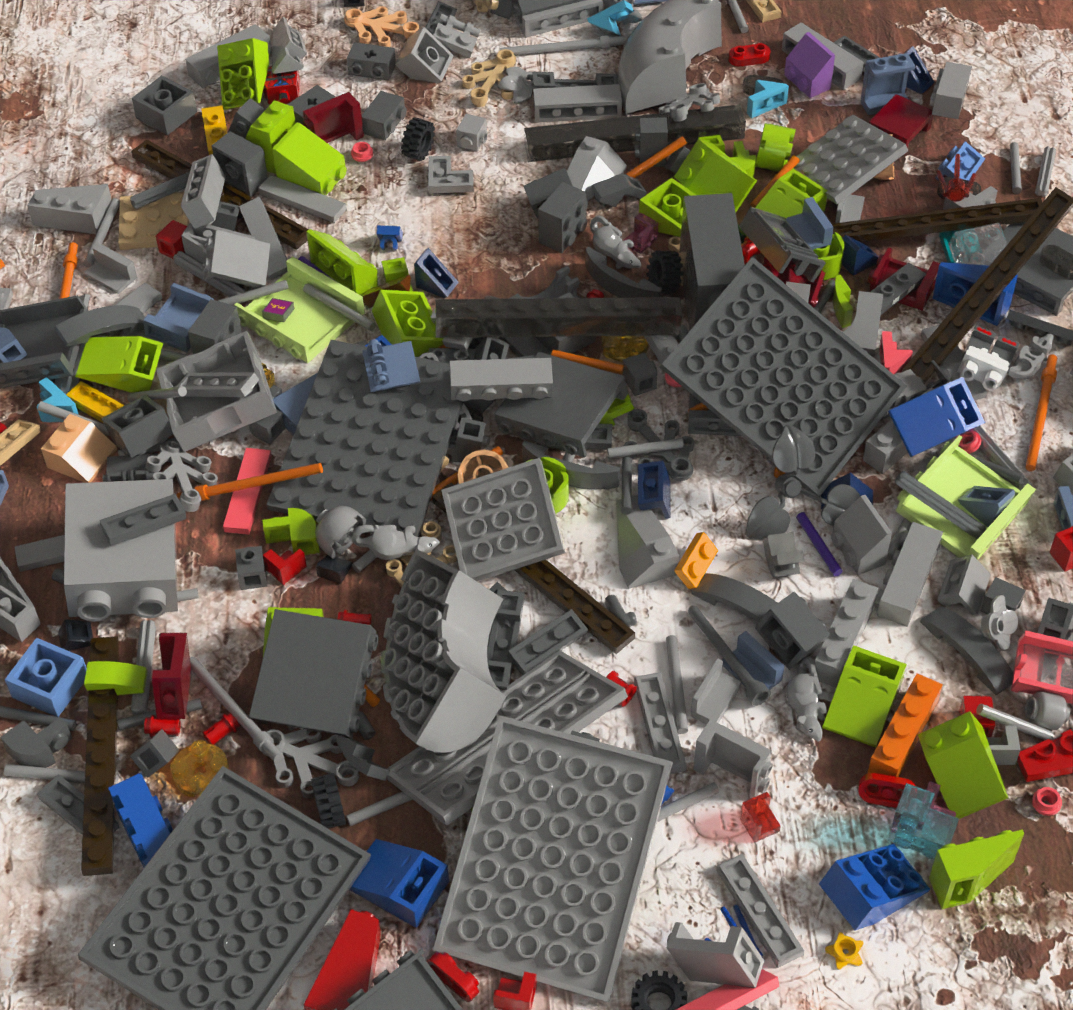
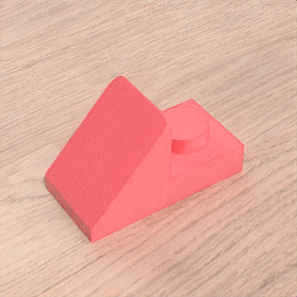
M882 331L879 345L880 364L892 374L901 373L902 369L911 360L913 351L897 350V342L892 341V332Z

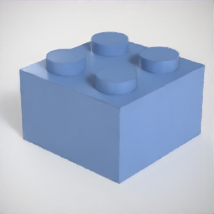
M36 638L5 678V682L12 698L59 717L84 683L87 668L82 656Z

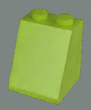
M275 100L250 126L245 138L263 149L267 171L276 174L272 148L296 124L293 106Z
M297 122L272 148L276 176L278 178L326 196L331 192L339 180L343 179L346 175L347 168L344 155L301 123Z

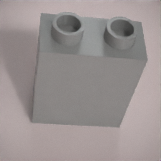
M173 479L66 484L64 589L69 617H80L87 621H101L109 617V615L136 614L142 618H156L165 612L178 611L176 523L110 546L100 527L101 519L173 495Z

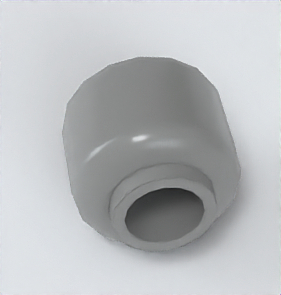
M1039 691L1026 701L1025 716L1032 724L1049 730H1058L1068 721L1070 708L1067 706L1063 696Z

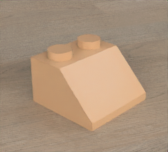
M72 414L67 416L41 448L47 468L84 483H91L107 463V457H112L117 450V446L94 424Z

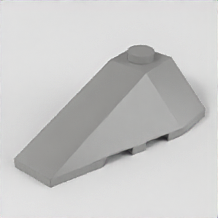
M586 136L578 147L567 173L574 187L586 191V202L588 203L595 196L590 188L593 184L624 173L627 165L607 142Z
M638 495L632 496V512L625 515L621 512V499L616 500L619 570L628 589L677 575L674 570L679 563V554L669 534L651 509L640 511Z

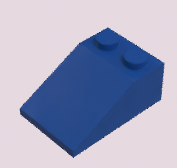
M941 262L932 299L954 308L989 265ZM1018 275L1011 280L980 317L981 320L995 326L999 325L1010 309Z

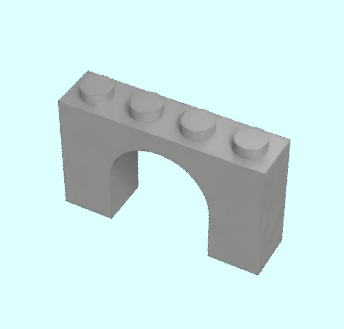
M786 282L789 288L808 303L810 294L809 284ZM859 291L855 319L851 326L843 331V333L874 357L883 294Z

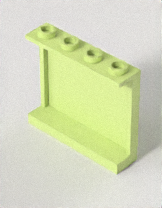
M292 256L286 261L288 272L276 281L286 280L289 289L257 298L246 307L238 303L234 304V306H237L238 316L241 320L240 325L248 327L255 331L258 336L270 340L278 348H283L290 352L293 357L300 358L304 362L309 363L329 345L330 340H335L354 321L303 291L305 284L308 283L361 315L365 314L364 303L361 295ZM272 298L294 302L295 309L285 322L263 318L262 310Z
M959 435L953 442L948 441L941 449L939 458L934 456L927 464L926 472L920 471L915 476V479L981 524L983 523L966 510L958 500L973 486L1014 489L1015 496L1009 505L989 527L986 526V531L979 539L974 538L904 489L897 497V500L900 502L895 511L911 523L915 522L943 531L940 544L959 558L973 554L979 560L1028 504L1036 489L1028 483L1021 491L958 447L962 436Z

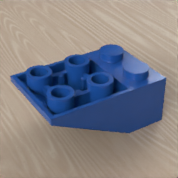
M963 377L888 411L910 457L956 438L959 435H963L985 423Z
M375 839L366 851L371 854L369 862L349 890L417 928L449 883L448 865L421 850Z
M895 844L835 861L819 883L855 931L876 924L930 890L922 876L912 867Z

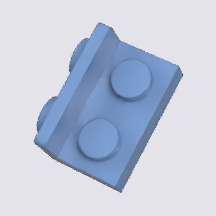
M965 141L959 148L955 145L947 154L949 159L946 158L937 169L940 172L935 178L939 181L946 175L959 187H965L985 158Z

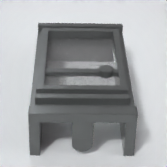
M750 207L739 225L742 231L779 273H783L789 262L792 261L796 265L793 272L797 276L803 274L810 282H814L826 264L824 260L817 258L818 255L786 221L785 217Z

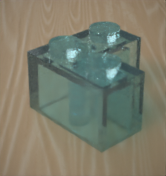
M906 783L894 815L888 841L895 843L900 848L912 849L922 853L929 859H935L938 849L944 845L951 844L959 818L931 808L935 793Z

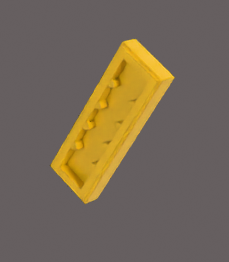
M223 105L201 108L209 155L213 154L212 145L227 134Z
M82 381L66 394L76 404V408L102 423L103 417L125 406Z

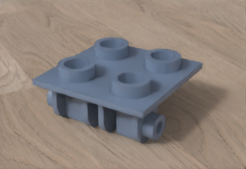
M372 339L368 342L367 350H362L371 392L420 383L411 341L382 346L378 340Z

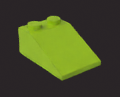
M701 139L697 140L674 176L696 195L732 193L735 213L757 182L756 179L718 147Z
M670 178L640 199L638 220L656 232L681 237L684 196L696 194L673 178Z
M970 711L918 734L925 758L955 821L1008 799L984 729Z

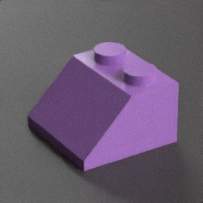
M807 32L787 56L784 75L800 91L804 92L809 98H812L831 89L835 54L810 32Z

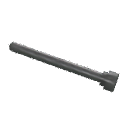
M690 606L688 609L689 615L746 686V697L752 705L758 706L764 703L771 694L768 687L763 682L753 679L698 607Z

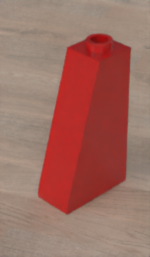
M353 909L350 910L304 1003L305 1010H334L336 1008L344 1010L350 1006L347 1000L357 991L363 989L366 993L373 988L372 980L375 975L381 936L379 919L368 911L358 912Z

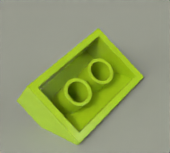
M311 229L306 231L311 262L332 279L359 295H363L368 289L378 286V272L372 263L362 259L357 252H353L342 241L335 239L330 234Z
M380 290L372 308V313L381 334L392 345L411 341L415 357L428 353L429 348H439L444 345V336L439 325L433 323L430 318L433 312L424 292Z

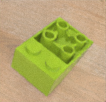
M250 38L218 45L223 110L242 107L250 98L259 104L269 67L268 43Z
M793 168L774 183L755 208L787 218L801 214L803 212L804 199L813 197L824 212L827 200L826 192L828 190Z
M141 336L90 337L85 344L75 377L131 393L150 391L163 343Z
M853 645L822 728L876 748L903 682L907 664Z
M1023 829L1014 832L1005 830L993 837H976L968 841V843L959 845L947 844L938 849L929 880L941 909L970 903L1004 872L1015 860L1024 836Z

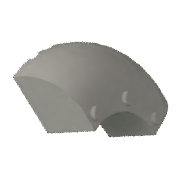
M668 0L654 9L633 30L623 48L617 73L622 107L626 114L687 96L686 69L690 65L691 59L695 55L700 56L707 51L722 46L721 2L719 0Z
M416 549L401 577L404 584L400 594L393 597L394 611L392 618H387L383 637L387 639L386 650L381 653V672L385 674L386 682L383 685V691L386 701L391 705L392 711L390 713L392 717L398 721L400 729L408 738L429 751L439 753L453 752L468 746L484 733L506 698V695L493 682L487 662L489 634L503 598L460 570Z

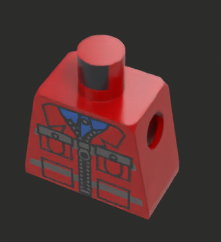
M269 66L263 94L268 104L270 105L274 100L289 104L298 98L300 90L299 70L272 74V66Z

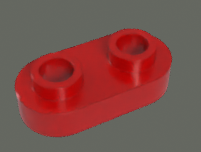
M763 43L736 46L730 49L728 61L737 67L764 64L769 61L771 50Z
M868 773L862 776L859 781L858 793L865 802L899 809L910 808L916 802L917 787L909 779ZM869 784H876V785H878V786L873 787V786H870ZM898 789L906 790V792H901Z
M435 952L426 961L439 979L464 1001L471 1002L479 994V989L477 988L479 985L478 980L470 972L461 971L456 966L455 960L448 953L443 952L441 954Z

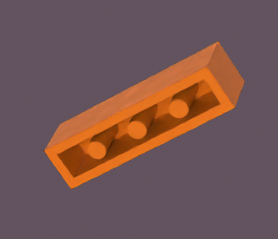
M916 673L871 757L868 773L900 776L919 740L918 734L923 732L938 704L943 684Z

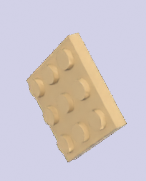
M185 191L175 192L138 209H135L131 204L130 197L133 195L120 197L118 240L120 250L158 247L155 236L172 220L188 226L189 219L181 208Z

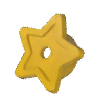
M839 932L835 944L826 946L825 952L836 959L838 970H841L847 964L861 966L863 962L858 952L864 943L861 940L856 941L852 937L845 936L842 932ZM843 950H848V953H843Z

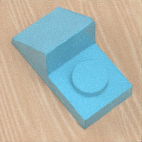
M622 0L587 19L589 23L621 36L616 21L626 19L634 11L630 3Z
M756 80L755 94L748 97L747 114L754 118L786 104L789 86L783 83Z
M47 377L39 381L40 397L43 402L78 414L76 404ZM38 411L42 422L64 421L63 419Z

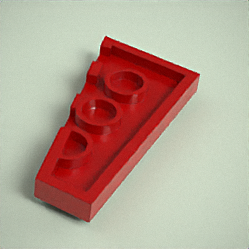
M1071 729L1061 733L1060 737L1052 741L1047 739L1020 751L1017 763L1026 782L1073 773V731Z

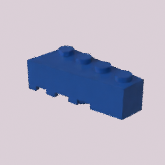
M139 773L108 789L122 825L143 868H145L171 834L173 828L167 817L163 819L160 813L163 809L157 796L152 797L142 774Z

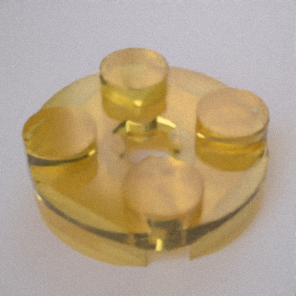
M629 320L619 321V325H608L601 335L603 355L622 362L631 356L642 353L646 354L649 344L642 334L645 328L641 324ZM625 339L629 340V343L622 342L625 341Z
M197 740L176 755L171 762L170 769L176 788L186 796L195 797V795H201L222 766L229 769L225 753L219 747L207 744L204 740ZM205 766V773L198 772L194 774L195 768Z

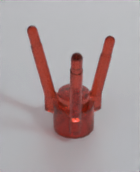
M960 154L955 156L954 178L947 185L941 171H936L943 189V197H948L953 202L969 197V191L977 175L973 173L967 185L960 178Z

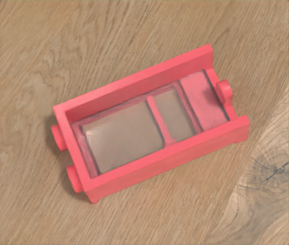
M1025 630L1017 644L1011 691L1017 693L1020 691L1033 695L1039 691L1059 694L1063 696L1067 703L1073 704V641Z

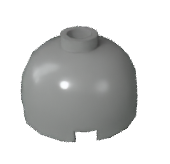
M337 506L330 511L325 509L316 519V522L319 523L315 532L318 545L330 557L336 558V552L341 555L353 544L351 538L352 531L359 523L365 525L366 518L348 506Z

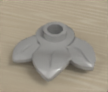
M520 67L507 68V76L501 79L498 88L513 91L514 103H521L530 99L533 92L532 72H526Z
M998 595L991 602L990 613L981 619V632L984 637L995 640L999 649L1007 650L1010 647L1009 635L1017 630L1018 617L1013 610H1007L1004 595Z

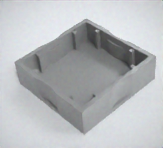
M247 331L214 344L202 352L188 355L156 369L161 389L176 387L187 373L254 372L259 378L251 394L246 397L166 398L171 429L184 452L277 413L258 350Z

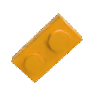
M704 532L696 533L674 570L688 589L697 588L718 552V549Z

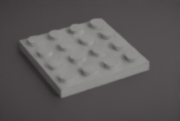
M851 115L796 156L800 162L794 169L827 189V199L838 204L908 152L906 144L857 116Z
M540 458L442 489L459 569L475 581L490 578L566 553Z

